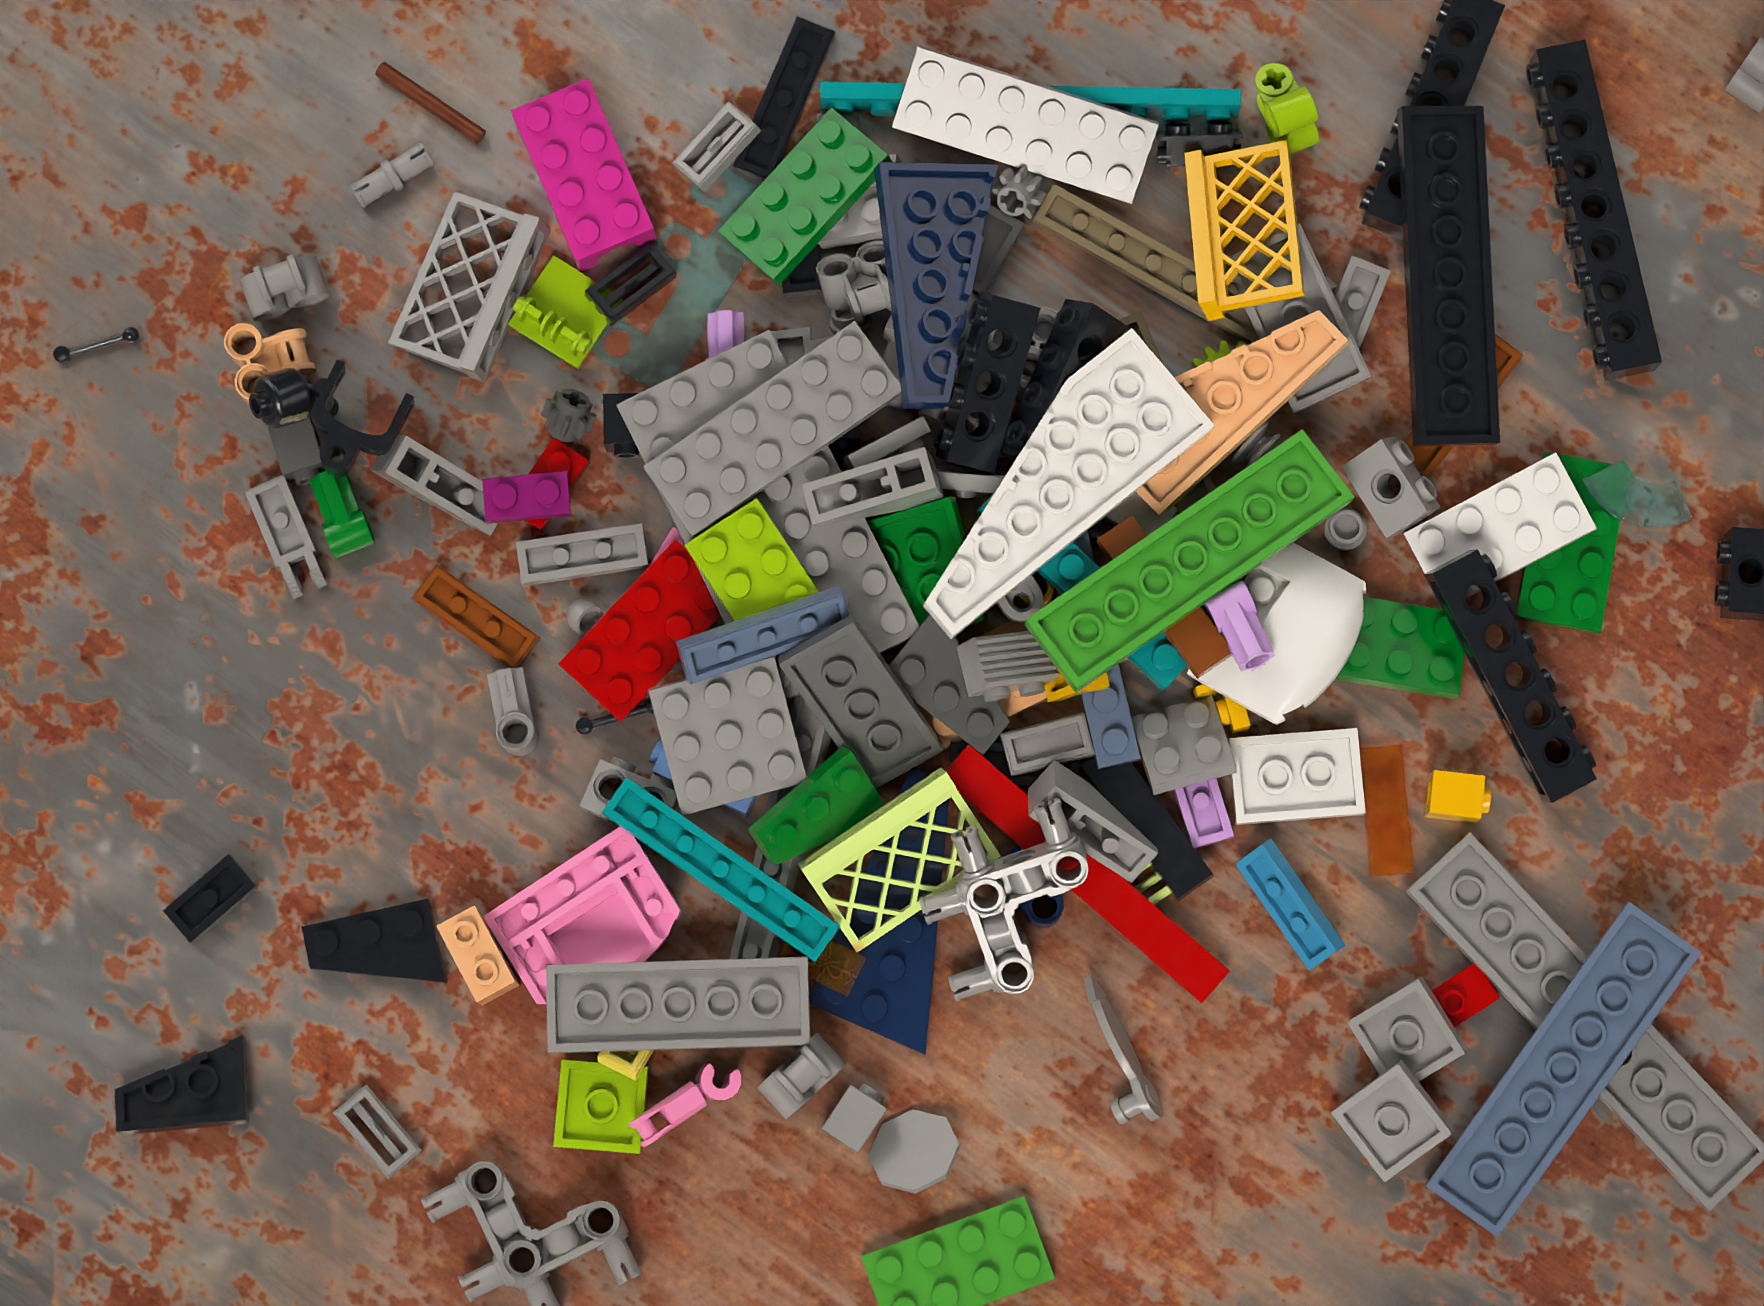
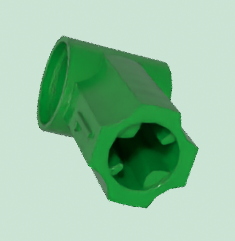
M324 471L309 480L324 519L322 528L334 558L375 544L363 509L358 507L348 475L337 478L334 477V474L329 475L327 471Z

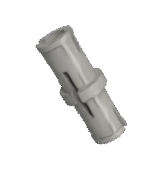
M419 142L415 147L392 161L383 160L379 163L381 165L380 168L354 184H350L349 187L364 209L368 204L394 188L397 192L403 189L404 182L427 168L433 167L434 163L428 152L425 151L422 143Z

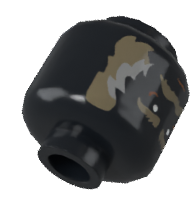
M285 368L261 375L254 383L253 394L249 396V405L253 415L258 419L261 418L270 428H282L305 420L311 414L312 407L316 403L315 388L308 376L301 374L294 368Z

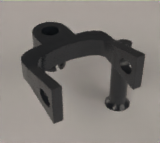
M336 360L327 379L321 378L316 382L317 400L311 413L315 426L327 434L319 452L321 465L329 475L334 474V477L337 478L343 477L350 472L360 451L377 456L387 454L414 408V396L406 393L388 431L383 435L362 433L339 422L334 418L338 413L339 404L333 398V394L346 374L345 363ZM341 453L343 454V460L339 462L331 460L336 456H340Z

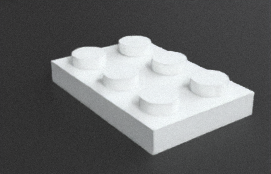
M1357 728L1228 739L1237 773L1231 774L1235 825L1357 816L1366 813Z

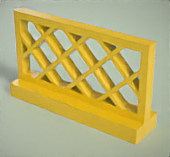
M1287 140L1204 156L1201 150L1184 153L1198 303L1207 320L1225 318L1224 311L1305 296L1290 148ZM1280 155L1281 165L1270 178L1256 170L1264 158ZM1235 165L1241 169V172L1229 186L1217 180L1216 168ZM1250 175L1264 184L1251 201L1237 193ZM1281 179H1282L1283 187L1278 184ZM1218 189L1223 192L1220 197H1219ZM1272 190L1284 197V203L1274 215L1259 207ZM1231 198L1245 206L1244 210L1232 224L1223 219L1220 213ZM1253 213L1268 221L1255 238L1240 230ZM1285 216H1286V222H1287V224H1285L1284 222H1282V220L1284 219ZM1222 227L1226 229L1224 234H1222ZM1276 227L1288 234V241L1278 253L1263 245ZM1235 235L1249 244L1236 261L1224 254V248ZM1257 250L1272 259L1259 276L1244 268ZM1289 254H1290V260H1291V262H1289L1288 260H1286V257H1287ZM1226 265H1228L1229 267H1231L1227 272H1226ZM1282 265L1292 272L1293 284L1275 288L1267 283V280ZM1238 273L1253 282L1244 294L1228 296V285Z

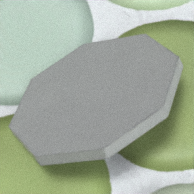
M912 1109L881 1125L868 1157L883 1186L916 1194L948 1177L961 1146L946 1117Z

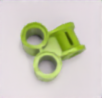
M1271 63L1260 68L1255 77V85L1258 91L1256 101L1258 109L1267 123L1266 131L1270 143L1287 140L1290 155L1318 144L1320 139L1315 122L1318 121V112L1308 89L1305 86L1299 87L1291 71L1282 64Z

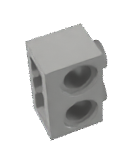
M612 757L610 763L602 759L599 760L579 807L584 812L617 825L601 813L610 801L602 797L601 788L609 779H619L623 782L626 777L652 795L661 797L664 803L675 811L679 803L676 792L673 790V781L652 773L650 779L644 778L634 773L635 765L617 757Z

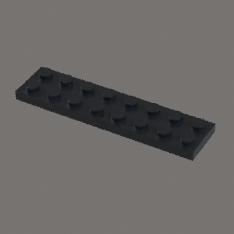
M1401 106L1397 109L1413 446L1496 445L1500 443L1484 106Z

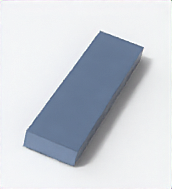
M836 586L676 641L685 677L691 685L787 652L849 617L844 592L840 586Z

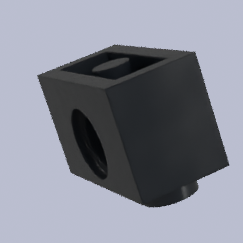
M1732 527L1724 534V539L1719 538L1717 543L1716 561L1717 564H1723L1722 580H1717L1715 585V606H1721L1720 618L1764 621V529ZM1739 565H1749L1756 571L1757 581L1755 584L1745 583L1740 578L1738 573Z

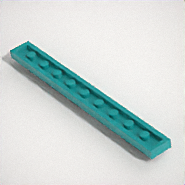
M820 82L821 110H829L832 107L839 114H853L854 110L870 111L874 116H893L896 114L905 83ZM1049 86L1145 118L1147 116H1164V120L1170 122L1187 121L1189 117H1206V120L1209 122H1228L1231 120V117H1238L1241 107V89Z

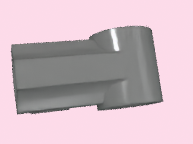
M506 668L487 674L498 742L509 754L514 756L529 754L537 745L538 732L534 725L524 668ZM516 724L527 726L528 734L523 742L519 744L507 742L506 734L512 726Z

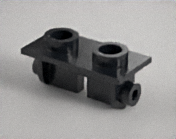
M1231 122L1207 123V130H1190V124L1186 123L1166 124L1165 131L1156 132L1158 141H1165V146H1157V163H1165L1166 167L1186 166L1184 153L1203 150V155L1209 156L1242 149L1241 144H1234V138H1243V134L1239 128L1232 129Z

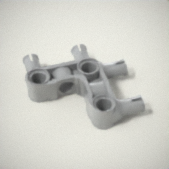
M1059 798L1048 800L1053 817L1049 816L1044 801L1038 803L1033 808L1046 840L1044 843L995 860L987 859L976 826L966 827V836L970 845L966 843L962 829L954 832L951 835V839L955 844L963 866L959 882L955 883L956 887L925 898H919L923 914H926L925 920L928 925L962 912L966 916L970 915L985 956L984 965L954 975H948L951 990L954 991L953 995L956 1002L993 989L994 993L999 992V994L1003 992L1018 994L1027 990L1034 979L1032 956L1026 933L1020 931L1014 916L1015 909L1018 908L1019 903L1046 894L1050 897L1062 894L1081 885L1087 878L1088 864L1085 849L1079 836L1074 832H1070ZM1066 856L1075 857L1079 860L1077 866L1070 870L1061 869L1056 864L1061 858ZM983 884L992 885L997 889L992 896L985 898L979 897L974 892L978 886ZM1010 962H1018L1025 967L1022 972L1014 975L1003 971L1005 965Z
M486 1161L474 1163L469 1168L459 1172L458 1176L455 1177L454 1183L426 1197H421L423 1207L427 1209L442 1202V1205L426 1212L432 1223L466 1205L468 1208H472L494 1252L492 1256L493 1261L458 1277L462 1288L480 1281L478 1285L464 1291L470 1302L505 1284L507 1288L511 1286L512 1288L515 1287V1289L518 1288L519 1291L523 1290L531 1306H544V1303L547 1306H560L547 1280L550 1277L549 1272L595 1249L597 1252H603L617 1281V1286L629 1281L622 1266L623 1263L631 1279L643 1274L626 1241V1238L629 1237V1230L623 1220L622 1213L611 1202L596 1201L579 1206L567 1212V1218L543 1230L534 1229V1227L528 1226L516 1201L518 1193L505 1171L499 1165ZM483 1169L492 1170L497 1178L494 1190L487 1194H482L475 1186V1177ZM606 1208L612 1213L614 1221L611 1229L601 1234L594 1231L590 1220L594 1211ZM522 1247L530 1249L535 1257L532 1269L525 1273L517 1271L512 1262L515 1251Z

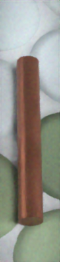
M385 61L379 65L375 72L378 78L474 143L479 144L486 134L485 129Z

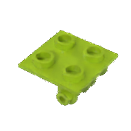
M553 255L526 297L520 296L515 302L512 309L515 313L507 325L579 369L608 325V322L603 313L600 314L596 310L595 304L585 297V290L596 283V281ZM607 289L600 295L604 299L608 295H610L612 291ZM622 298L621 300H619L617 303L611 306V308H616L624 301V299Z

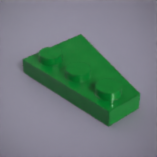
M842 746L747 830L766 859L778 865L833 840L885 804L852 751Z

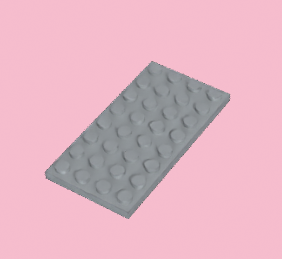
M767 330L616 406L645 464H647L788 366L770 330ZM827 446L717 523L757 498L817 590L822 592L840 586L845 595L849 616L853 615L878 652L883 654L909 641L919 629V625L865 518L815 527L812 525L802 484L841 473L834 456ZM662 496L685 544L690 542L694 538L690 536ZM697 566L724 623L734 622ZM781 653L774 657L786 701L800 695V693L779 665L778 656L783 654Z

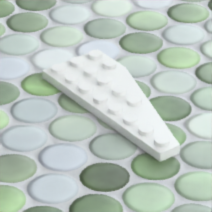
M1132 328L1066 380L924 603L923 607L950 639L955 637L1215 427Z

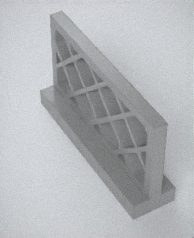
M454 191L388 343L395 348L466 373L470 378L485 383L509 326L507 324L515 313L512 310L517 299L523 296L550 230L538 217L524 213L523 216ZM461 205L474 209L480 222L459 232L455 219ZM483 213L491 215L492 217L485 219ZM503 221L516 224L511 239L496 245L489 228ZM452 230L453 235L448 237L450 231ZM484 231L491 248L469 257L462 240ZM457 243L464 260L442 269L438 260L442 249ZM505 251L503 258H501L500 253ZM494 256L498 265L495 276L480 283L473 265ZM434 267H435V269H436L437 272L434 273V274H432V272H433V270H434ZM468 269L474 286L453 295L446 278ZM441 281L447 298L426 307L422 299L425 288ZM489 289L488 292H487V295H486V297H485L483 291ZM478 294L482 304L478 315L463 321L457 303ZM417 306H419L420 311L415 312L416 309H417ZM451 306L458 324L436 333L430 316ZM424 319L430 337L417 343L404 340L409 325ZM472 327L470 334H468L467 329ZM461 332L465 345L459 359L445 355L440 341ZM434 345L436 351L428 349L427 347Z

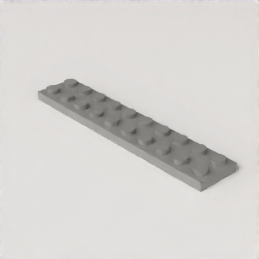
M1470 832L1406 891L1472 963H1475L1493 986L1535 1030L1588 958ZM1650 1024L1602 1091L1599 1098L1706 1212H1710L1764 1160V1143L1655 1027Z

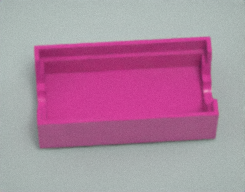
M589 78L511 110L529 157L577 268L581 273L596 267L600 257L608 254L614 248L629 244L644 247L649 242L657 241L654 227Z

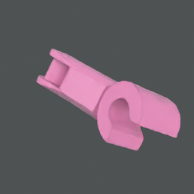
M706 1063L697 1073L696 1085L691 1081L632 1120L628 1125L630 1128L635 1127L642 1137L643 1141L640 1143L642 1147L648 1146L706 1107L705 1099L726 1100L733 1097L741 1086L739 1069H731L725 1073L723 1086L718 1089L712 1083L715 1070L710 1063ZM658 1111L667 1123L659 1130H657L649 1118Z

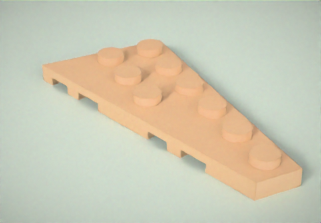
M1318 310L1273 331L1267 337L1247 346L1246 344L1242 345L1224 357L1211 363L1208 361L1174 377L1215 427L1140 487L1136 493L1160 518L1164 516L1348 346V339Z

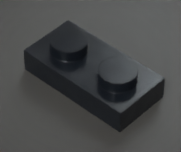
M228 854L167 906L163 912L191 944H194L259 887L236 860Z

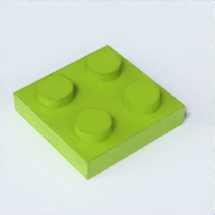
M561 1059L553 1147L641 1154L642 1145L640 1143L642 1142V1137L635 1127L630 1128L628 1124L645 1112L649 1067H644L635 1081L601 1063Z

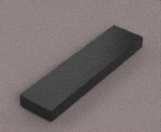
M798 16L796 17L752 120L761 132L735 159L733 170L764 181L782 162L836 37V31Z
M1095 756L1079 761V767L1095 789L1158 849V854L1150 864L1177 901H1180L1213 878L1211 870L1156 795H1153L1152 790L1131 762L1097 769Z

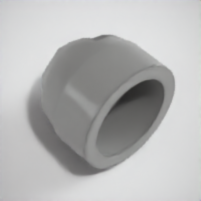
M580 599L568 606L566 621L573 631L584 637L604 613L593 602Z

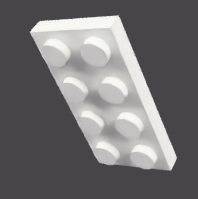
M1554 453L1405 532L1404 535L1424 573L1469 550L1478 549L1481 555L1487 554L1494 564L1497 577L1493 579L1496 583L1593 532L1597 527L1558 454ZM1476 586L1470 587L1466 592L1465 598L1479 592L1480 589Z

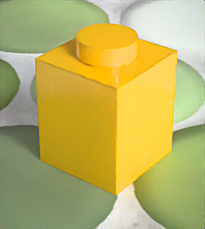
M1433 770L1428 775L1424 817L1469 823L1478 822L1482 817V813L1488 814L1491 802V788L1484 787L1485 776Z

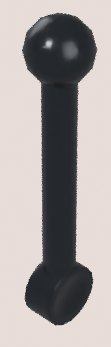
M127 327L123 333L69 349L65 346H58L53 352V357L59 363L66 364L71 360L72 356L123 341L134 343L139 338V332L135 327Z
M651 699L646 704L636 707L626 719L647 712L654 714ZM611 714L593 720L580 718L576 722V730L581 735H588L592 732L593 728L618 720Z

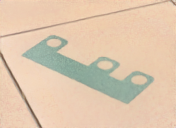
M727 169L721 174L728 183L727 193L718 200L708 199L695 183H692L689 189L692 199L721 215L707 239L678 222H671L666 225L654 245L675 271L684 276L648 335H644L622 321H618L612 327L608 323L592 347L596 357L649 388L678 374L705 330L708 314L716 312L748 259L730 244L718 230L758 187ZM682 234L689 239L691 250L687 257L681 260H673L666 255L664 243L669 236ZM613 331L625 332L631 339V348L622 357H613L604 348L605 338Z

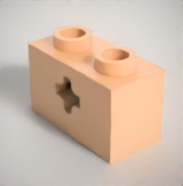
M475 905L436 926L478 1004L484 1005L520 985L491 929L484 920L481 910Z

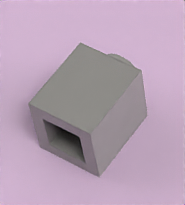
M864 1083L859 1090L850 1085L822 1127V1130L859 1154L887 1112V1108L881 1105L885 1097Z

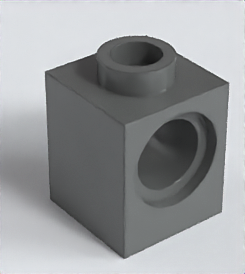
M310 416L305 420L282 428L268 427L282 475L289 483L295 481L296 485L308 484L310 479L326 471L320 461L319 452L322 445L316 426Z

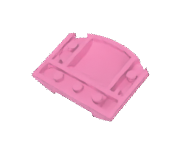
M618 827L484 915L483 918L536 1004H547L546 965L646 962L666 940L675 919L678 920L682 910L637 838L623 828Z

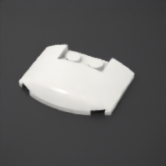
M1295 543L1290 544L1251 571L1244 580L1258 612L1257 619L1275 656L1266 665L1253 671H1241L1232 655L1198 679L1190 669L1187 672L1188 676L1275 725L1285 721V717L1282 716L1283 714L1302 705L1306 708L1334 681L1356 644L1364 618L1363 593L1366 594V582Z

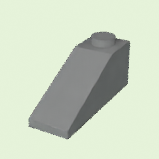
M398 434L390 451L385 455L378 456L370 469L404 491L488 536H491L498 524H487L485 521L482 481L406 435Z
M925 447L802 484L811 522L814 527L903 511L944 498L933 457Z
M1053 760L1028 789V815L1039 822L1033 808L1043 801L1049 816L1053 817L1048 800L1059 798L1070 832H1074L1079 836L1086 854L1132 883L1158 854V849L1089 782L1057 761Z

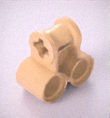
M240 323L232 326L226 332L224 347L232 360L241 367L235 377V388L248 405L249 396L251 395L247 393L248 384L261 375L285 368H294L306 376L316 372L315 364L309 361L304 340L307 338L305 329H289L276 333L271 337L263 338L258 329L253 325ZM245 338L256 339V346L251 353L246 355L237 353V346L241 340ZM291 348H292V352H293V356H294V361H293L292 354H291V351H290Z

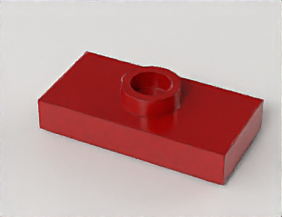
M1475 963L1431 990L1454 1028L1500 999L1486 975Z

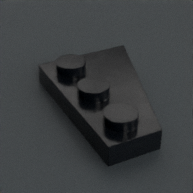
M428 898L301 927L309 967L312 970L447 984L432 908Z
M241 1035L229 1040V1043L209 1052L203 1051L192 1056L191 1060L167 1070L161 1069L115 1089L116 1132L119 1135L249 1123L245 1037Z

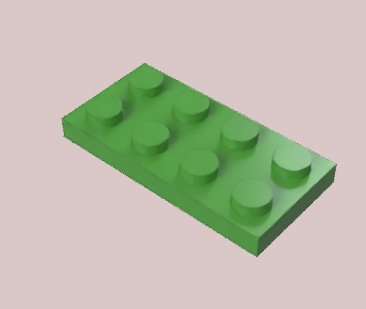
M1025 1196L861 1256L879 1306H983L1055 1279Z

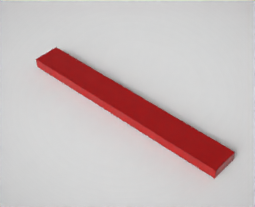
M968 744L945 771L958 792L1023 849L1044 843L1046 840L1040 823L1028 815V795ZM1086 854L1088 864L1087 878L1081 885L1070 890L1199 1002L1203 1003L1230 970L1122 876ZM1066 856L1061 858L1056 865L1061 869L1070 870L1077 866L1079 860L1075 857Z

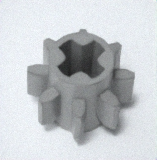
M1025 165L1015 173L1011 168L1007 167L999 176L1000 180L991 189L992 193L998 195L996 208L1001 209L1005 214L1014 218L1023 212L1027 217L1031 218L1039 209L1038 205L1047 196V193L1040 190L1042 177L1028 171Z

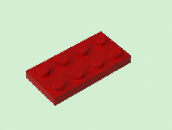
M674 540L558 663L570 677L620 723L649 694L648 689L655 687L681 660L676 641L708 631L721 617L689 552Z

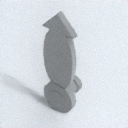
M1092 975L1083 978L1088 1004L1092 1003L1106 1040L1122 1070L1130 1080L1133 1093L1123 1098L1118 1097L1110 1102L1111 1110L1116 1120L1120 1124H1125L1132 1117L1142 1112L1150 1121L1162 1118L1163 1107L1152 1083L1143 1074L1128 1035L1114 1009L1106 999L1108 995Z

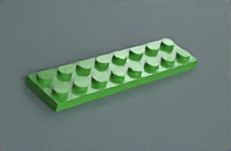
M1302 429L1027 618L1024 625L1074 692L1077 693L1204 605L1214 595L1243 578L1351 503L1354 495Z

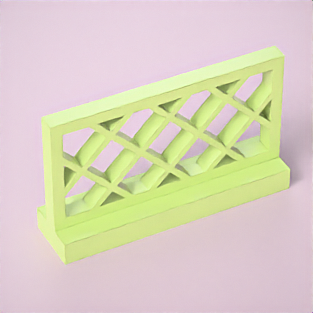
M939 768L797 864L837 924L840 925L841 930L855 951L859 952L921 910L919 898L917 899L919 889L928 891L921 896L925 898L956 887L955 883L959 882L961 870L954 875L953 872L955 865L962 866L960 860L956 859L957 850L954 842L950 858L926 854L931 830L953 834L962 829L964 836H966L967 831L963 830L964 820L966 819L970 826L978 828L982 845L987 851V859L995 860L1000 857V854L956 789L947 772ZM951 797L960 810L956 828L933 824L936 807ZM928 813L926 822L916 821ZM909 825L925 828L920 852L897 848L900 831ZM892 837L891 846L880 845ZM871 850L889 852L884 876L861 872L865 854ZM895 854L919 858L914 882L890 878ZM925 860L948 864L945 881L937 886L920 883ZM856 861L854 871L844 869ZM836 874L853 877L848 900L830 897L822 883ZM859 878L883 882L878 906L854 902ZM889 884L913 888L908 906L902 910L884 907ZM836 905L847 907L845 918ZM853 908L877 912L873 929L857 938L849 926ZM883 914L893 915L881 923Z

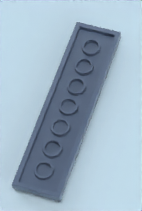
M1628 901L1425 1186L1498 1238L1702 952Z

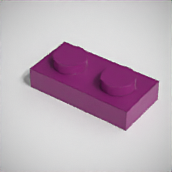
M567 471L482 479L484 512L487 524L572 516L569 474Z

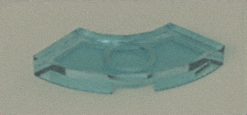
M1624 460L1617 461L1583 479L1595 500L1610 514L1628 524L1644 528H1663L1693 519L1675 480L1663 484L1646 482L1635 475Z

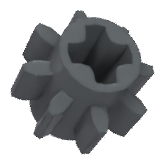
M564 389L561 392L556 391L553 399H546L541 412V416L547 418L544 427L547 428L550 435L565 442H571L577 438L580 440L584 432H591L597 415L590 412L593 404L584 393L574 389Z

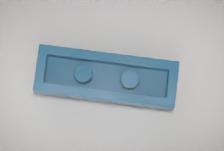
M1272 839L1260 845L1235 864L1308 970H1311L1346 946Z

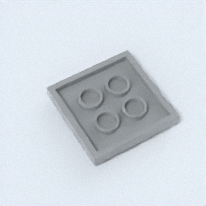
M774 656L691 685L687 679L648 689L682 816L797 785L806 778Z

